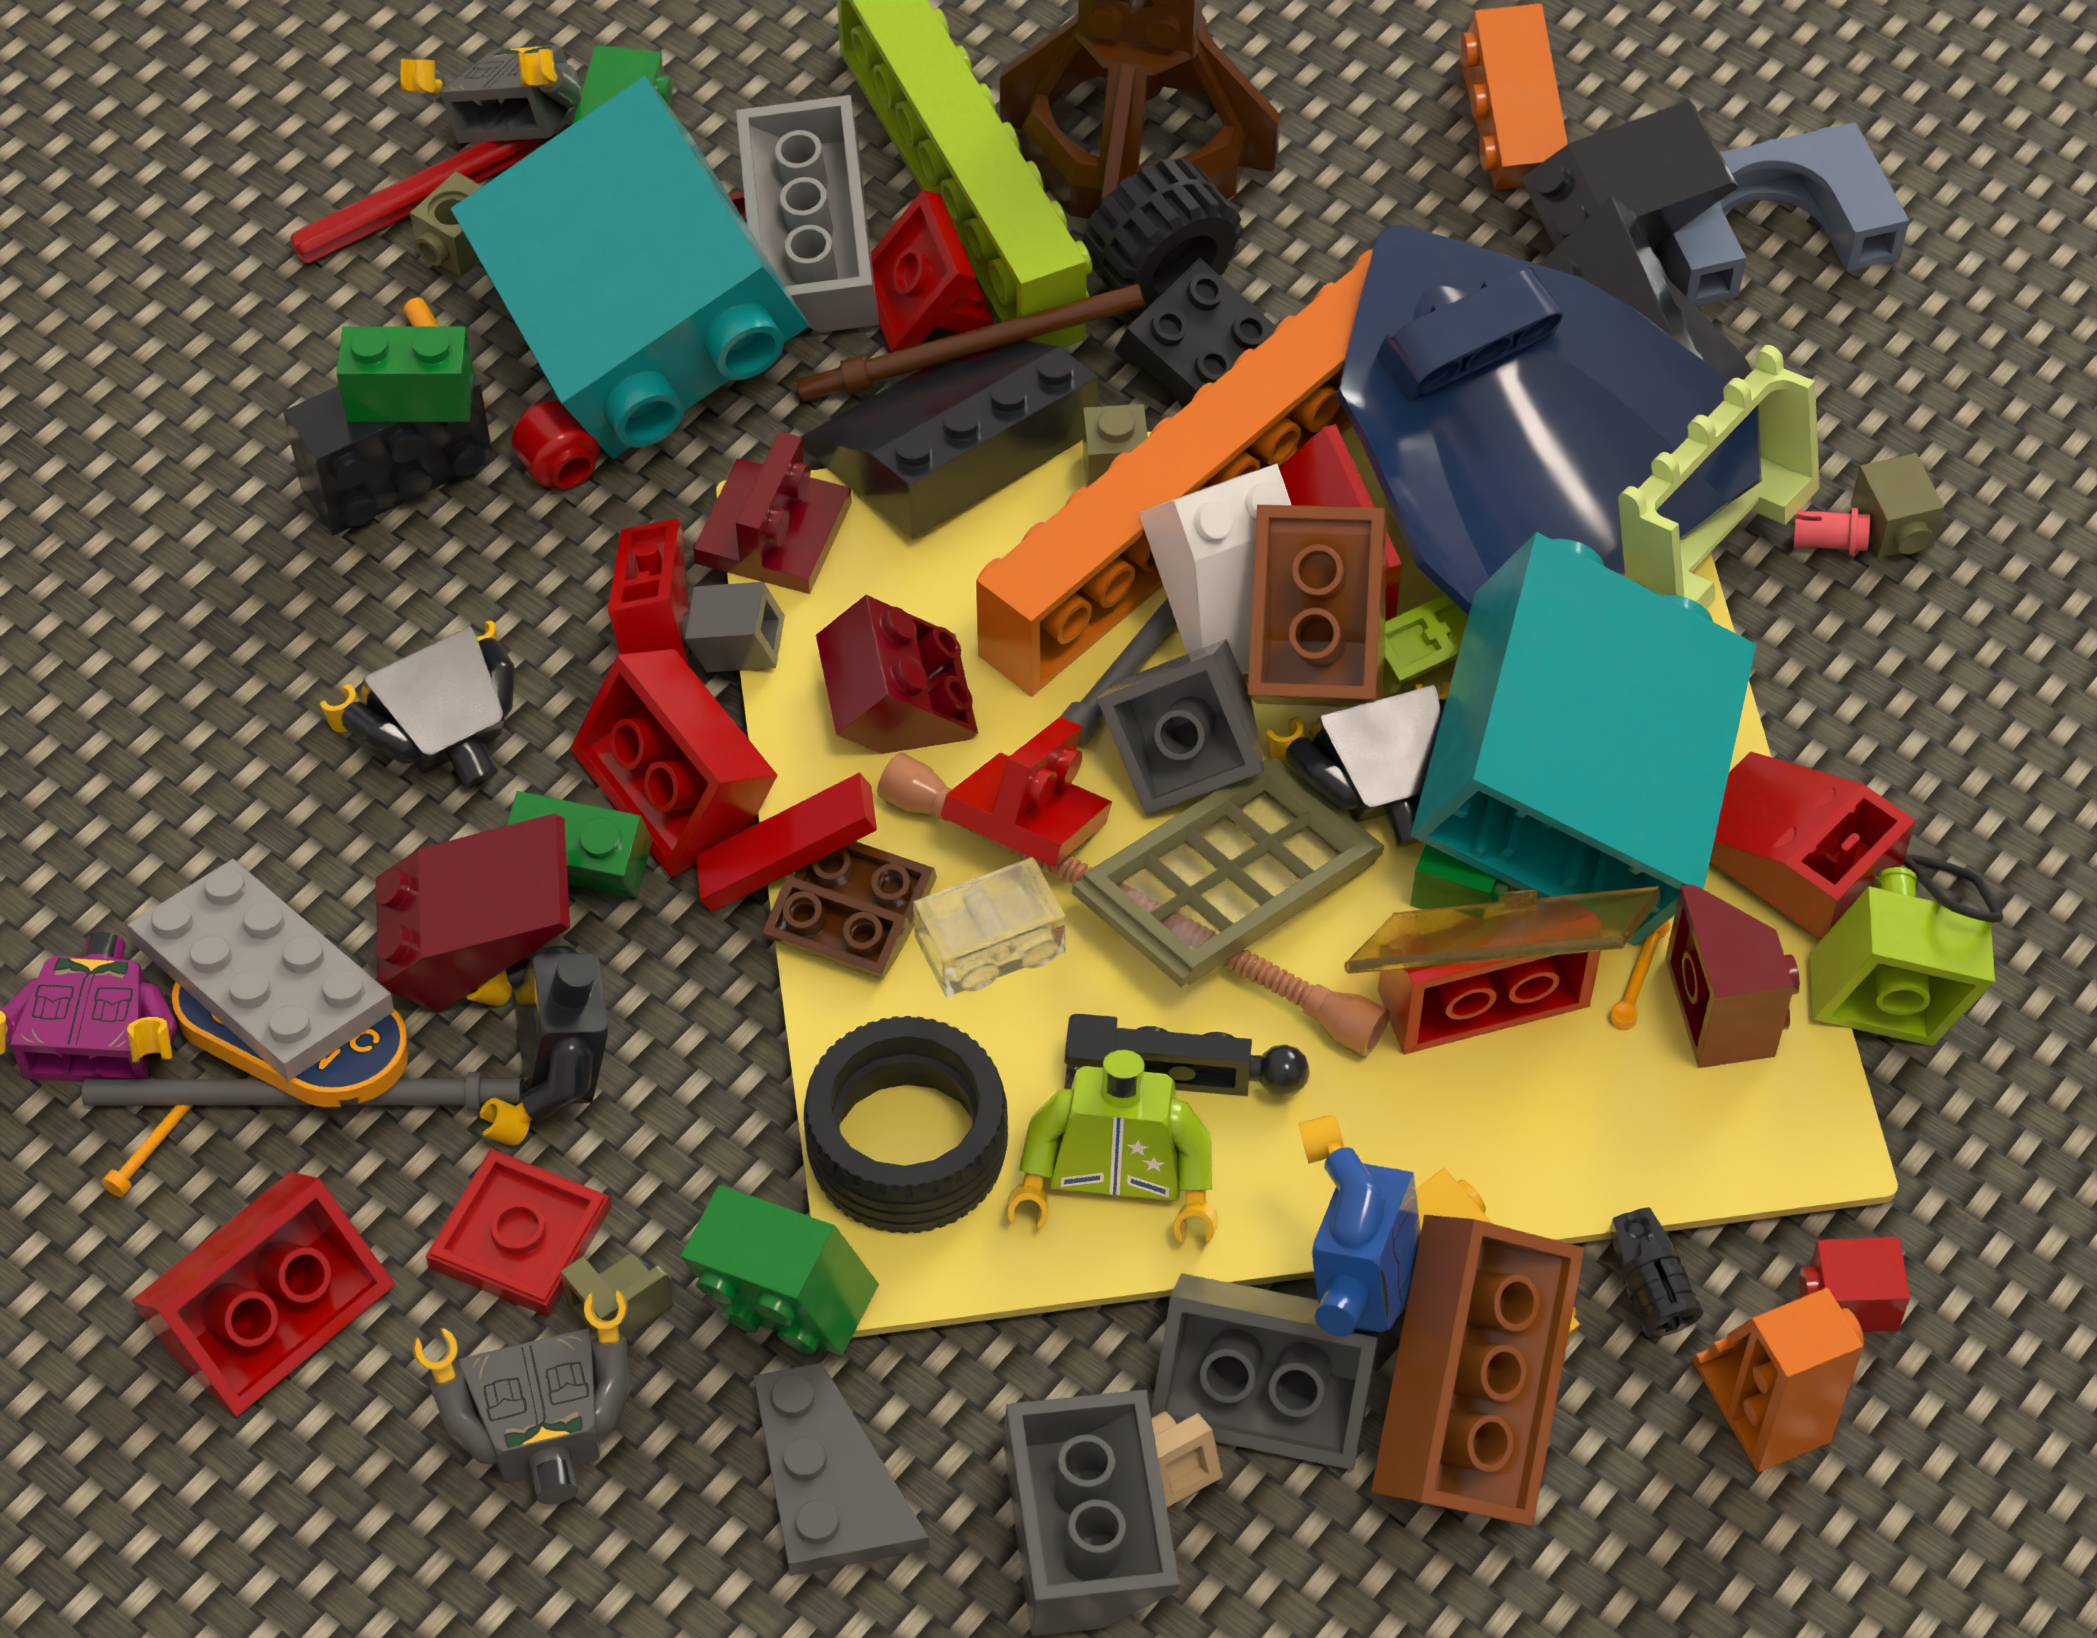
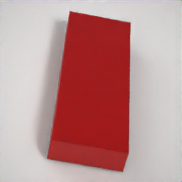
M859 772L697 854L700 900L711 912L717 911L875 832L877 826L870 783Z

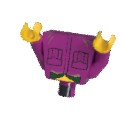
M95 932L87 938L83 957L53 956L45 961L38 978L31 979L6 1005L0 1008V1055L4 1054L6 1043L11 1041L10 1045L23 1079L83 1082L85 1079H149L150 1053H161L163 1060L173 1057L170 1043L177 1032V1021L160 988L151 983H146L141 965L133 960H123L126 943L121 937L107 932Z

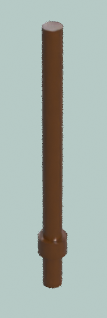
M1137 283L871 359H866L864 354L840 361L841 367L797 379L798 390L803 402L848 390L850 395L871 390L874 388L873 383L1144 307L1145 302L1140 284Z

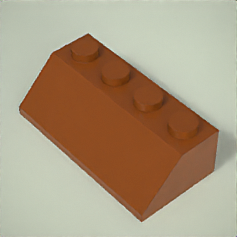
M1424 1215L1371 1493L1533 1526L1584 1247L1477 1219Z

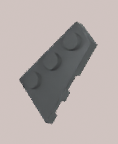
M822 1363L753 1375L790 1576L929 1549L927 1533Z

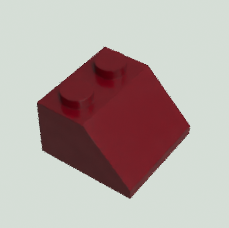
M1695 884L1681 886L1665 959L1698 1068L1775 1057L1782 1030H1786L1790 1026L1789 1005L1791 997L1798 994L1800 989L1799 971L1794 956L1791 954L1784 955L1777 930Z

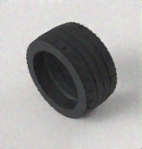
M893 1016L890 1019L882 1018L876 1022H868L867 1025L856 1027V1030L849 1031L842 1039L839 1038L835 1041V1044L830 1046L826 1054L822 1055L819 1059V1064H816L813 1074L809 1079L803 1114L808 1159L821 1190L825 1192L829 1201H832L837 1209H841L847 1217L850 1216L854 1221L864 1223L867 1227H875L876 1230L880 1231L888 1230L891 1233L901 1232L908 1234V1232L921 1233L924 1230L932 1231L934 1228L945 1227L946 1224H952L958 1218L968 1215V1212L977 1208L978 1203H982L986 1195L993 1189V1185L997 1182L1007 1150V1099L1001 1077L992 1058L988 1057L986 1050L983 1047L981 1048L975 1039L972 1040L967 1033H962L957 1027H951L943 1021L941 1023L935 1019H924V1017L917 1016V1018L911 1016L898 1018V1016ZM907 1084L934 1088L959 1101L973 1121L972 1128L957 1147L935 1160L906 1166L878 1162L852 1148L840 1132V1123L856 1103L880 1089Z

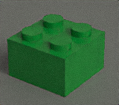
M718 1185L680 1256L697 1276V1288L721 1305L720 1315L723 1319L735 1327L750 1333H756L760 1326L775 1331L779 1339L784 1343L807 1354H814L818 1347L843 1356L879 1286V1283L835 1225L722 1185Z

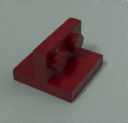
M779 431L763 465L739 458L736 459L693 548L695 564L810 594L851 506V488L810 477L811 466L804 463L802 437Z

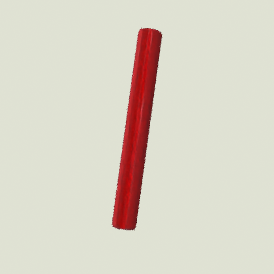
M548 138L484 141L293 232L290 236L293 250L302 263L310 264L409 216L412 210L455 171L478 183L515 165L547 143Z

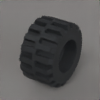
M1181 158L1175 162L1172 159L1161 160L1155 166L1150 164L1141 168L1135 175L1128 176L1120 182L1113 192H1109L1101 201L1102 204L1099 209L1094 211L1089 219L1090 226L1084 231L1082 241L1090 255L1092 269L1110 291L1137 283L1140 284L1145 306L1129 311L1131 314L1138 316L1199 258L1219 275L1223 274L1230 265V259L1238 251L1240 246L1238 240L1243 235V226L1240 224L1242 219L1239 213L1195 163L1191 164L1189 160Z

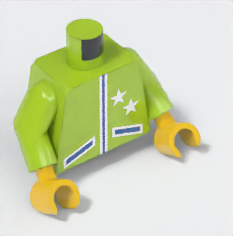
M1117 1050L1105 1057L1103 1068L1084 1066L1076 1070L1071 1089L1058 1090L1032 1115L1019 1171L1025 1172L1023 1184L1016 1186L1008 1197V1218L1012 1224L1015 1218V1208L1023 1200H1033L1040 1206L1037 1214L1036 1229H1040L1046 1223L1048 1218V1198L1042 1188L1045 1177L1051 1178L1050 1189L1179 1201L1180 1191L1185 1190L1186 1204L1183 1205L1174 1221L1173 1231L1175 1237L1183 1244L1187 1235L1185 1218L1197 1216L1206 1223V1243L1210 1242L1217 1229L1219 1220L1215 1208L1206 1202V1190H1212L1211 1135L1187 1102L1177 1099L1174 1079L1162 1073L1144 1072V1060L1140 1055L1129 1050Z

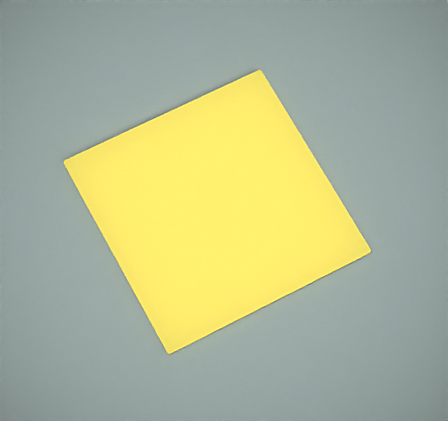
M1349 427L1341 436L1375 508L1386 509V531L1402 563L1397 617L1445 595V593L1417 568L1365 448L1354 427ZM1083 440L913 539L851 488V506L811 593L806 594L765 583L785 615L776 668L739 670L748 739L778 775L758 811L759 823L860 772L872 787L877 830L857 840V842L933 867L937 875L910 936L884 979L775 941L810 1216L835 1225L879 1283L852 1338L1171 1296L1181 1273L1244 1286L1314 1278L1313 1243L1336 1185L1324 1168L1326 1159L1308 1164L1298 1123L1330 1115L1334 1116L1338 1121L1344 1147L1354 1149L1362 1163L1414 1172L1416 1188L1445 1167L1456 1181L1463 1179L1478 1192L1486 1206L1484 1214L1493 1224L1569 1244L1612 1239L1610 1225L1614 1217L1646 1207L1652 1209L1666 1232L1881 1204L1894 1199L1898 1183L1852 1028L1813 1020L1810 952L1821 940L1711 862H1709L1704 890L1777 930L1784 955H1793L1797 963L1800 989L1798 994L1791 997L1789 1005L1790 1026L1788 1029L1782 1030L1775 1057L1698 1068L1665 959L1674 916L1668 920L1670 923L1669 932L1658 941L1635 1004L1638 1011L1636 1024L1629 1030L1615 1028L1611 1023L1610 1016L1614 1004L1621 1002L1624 998L1645 939L1634 946L1602 930L1604 938L1590 1007L1403 1055L1389 1020L1376 1047L1365 1057L1336 1042L1318 1020L1303 1013V1008L1300 1007V1004H1293V1001L1280 997L1278 993L1271 992V989H1265L1264 985L1260 986L1256 981H1250L1249 977L1244 978L1242 973H1235V969L1233 971L1229 970L1228 966L1219 965L1191 985L1186 983L1180 987L1072 894V883H1066L1064 879L1061 880L1058 876L1051 875V872L1044 871V868H1038L1037 864H1031L1030 860L1025 861L1023 857L1016 856V853L1012 854L1009 850L1003 849L1002 846H997L995 842L992 843L988 839L982 838L981 835H976L974 831L971 832L956 823L946 822L932 814L907 812L878 797L877 789L880 777L890 760L900 752L930 766L945 785L951 789L959 785L998 753L1001 752L1008 756L1012 755L1058 719L1072 702H1080L1168 598L1164 586H1162L1032 697L978 656L976 579L990 561L995 558H1003L1021 543L1023 537L1032 526L1039 522L1045 523L1065 506L1069 497L1077 489L1086 487ZM828 468L811 470L810 477L849 487ZM726 480L718 484L716 488L717 498ZM1710 552L1692 573L1714 582L1715 601L1706 610L1710 613L1714 623L1735 633ZM727 572L728 584L762 582ZM865 595L893 607H899L911 615L948 629L956 634L961 647V660L967 686L973 698L972 707L978 734L966 741L885 754L837 736L816 634ZM1177 625L1137 673L1187 654ZM1457 659L1402 684L1398 692L1388 697L1414 691L1416 684H1422V688L1435 685L1439 696L1441 682H1451ZM1249 673L1242 675L1247 689ZM1749 681L1729 772L1750 751L1771 757ZM1252 700L1263 761L1267 758L1272 760L1269 754L1266 734L1268 729H1273L1274 734L1279 737H1289L1288 720L1298 717L1304 724L1305 737L1311 740L1309 731L1320 716L1351 707L1256 704ZM1103 714L1099 718L1101 726L1085 746H1077L1076 750L1081 751L1083 757L1079 771L1072 782L1076 786L1112 801L1106 824L1069 855L1074 857V860H1080L1081 864H1087L1088 868H1094L1216 791L1213 790L1145 815ZM1286 765L1297 775H1299L1291 765ZM1265 792L1239 808L1269 834L1275 833L1296 819V817ZM1340 809V810L1343 811L1346 815H1348L1352 820H1354V819L1351 817V815H1350V813H1349L1348 810H1342V809ZM1386 815L1356 822L1384 845L1383 854L1373 861V865L1245 948L1244 951L1249 950L1252 954H1257L1259 958L1266 959V962H1272L1273 966H1279L1280 970L1285 969L1288 974H1294L1295 978L1300 977L1302 982H1309V985L1320 984L1334 992L1362 995L1384 1007L1378 992L1382 955L1392 953L1396 948L1408 943H1421L1424 945L1454 937L1465 929L1476 927L1410 906L1415 870L1426 843L1418 842L1404 847H1396ZM1226 817L1199 833L1230 860H1233L1257 844ZM1308 827L1282 843L1314 871L1339 855L1336 850ZM1186 842L1159 858L1164 865L1189 886L1194 885L1217 870ZM1268 852L1242 868L1245 873L1274 897L1300 881L1296 875ZM1146 868L1121 882L1123 886H1129L1130 890L1134 889L1137 893L1144 894L1145 897L1151 898L1152 901H1157L1159 905L1166 903L1176 896L1173 891ZM796 871L789 874L788 876L794 877ZM786 876L767 885L771 911ZM1228 878L1201 895L1233 923L1260 907L1255 900ZM1512 886L1505 907L1501 908L1493 905L1485 929L1514 922L1530 912L1543 911L1549 913L1560 909ZM1188 904L1176 911L1180 916L1187 917V920H1193L1194 924H1200L1201 928L1206 927L1208 931H1213L1216 935L1220 933ZM1072 1014L1117 1017V1028L1137 1029L1144 1026H1155L1163 1028L1168 1032L1199 1035L1209 1032H1224L1235 1038L1252 1039L1251 1055L1262 1056L1272 1046L1286 1044L1298 1048L1306 1056L1310 1075L1304 1088L1293 1096L1279 1097L1269 1094L1260 1082L1249 1081L1248 1096L1176 1090L1177 1099L1187 1102L1211 1135L1212 1190H1206V1202L1215 1208L1219 1220L1217 1229L1209 1243H1206V1223L1197 1216L1185 1218L1187 1235L1183 1244L1175 1237L1173 1231L1174 1221L1183 1205L1186 1204L1185 1190L1180 1191L1179 1201L1050 1189L1051 1178L1045 1177L1042 1189L1048 1198V1218L1046 1223L1040 1229H1036L1037 1214L1040 1206L1033 1200H1023L1017 1204L1013 1224L1008 1218V1197L1016 1186L1023 1184L1025 1172L1019 1171L1030 1119L1058 1090L1065 1089L1067 1064L1064 1062L1069 1017ZM893 1016H898V1018L905 1016L915 1018L920 1016L924 1017V1019L932 1018L937 1022L942 1023L943 1021L948 1023L951 1027L955 1026L962 1033H967L972 1040L975 1039L979 1046L986 1050L988 1057L992 1058L1001 1077L1007 1099V1150L997 1182L993 1185V1189L986 1195L982 1203L979 1202L977 1208L973 1211L970 1210L965 1217H960L956 1222L948 1223L945 1227H937L932 1231L924 1230L921 1233L908 1232V1234H904L901 1232L891 1233L888 1230L880 1231L876 1230L875 1227H867L864 1223H858L850 1216L847 1217L841 1209H837L833 1202L829 1201L825 1192L821 1190L811 1168L806 1150L803 1115L804 1102L809 1079L813 1074L816 1064H819V1059L822 1055L826 1054L830 1046L835 1044V1041L839 1038L842 1039L849 1031L852 1032L856 1030V1027L867 1025L868 1022H876L882 1018L890 1019ZM907 1084L880 1089L856 1103L840 1123V1132L852 1148L878 1162L906 1166L935 1160L957 1147L972 1128L973 1121L959 1101L934 1088Z

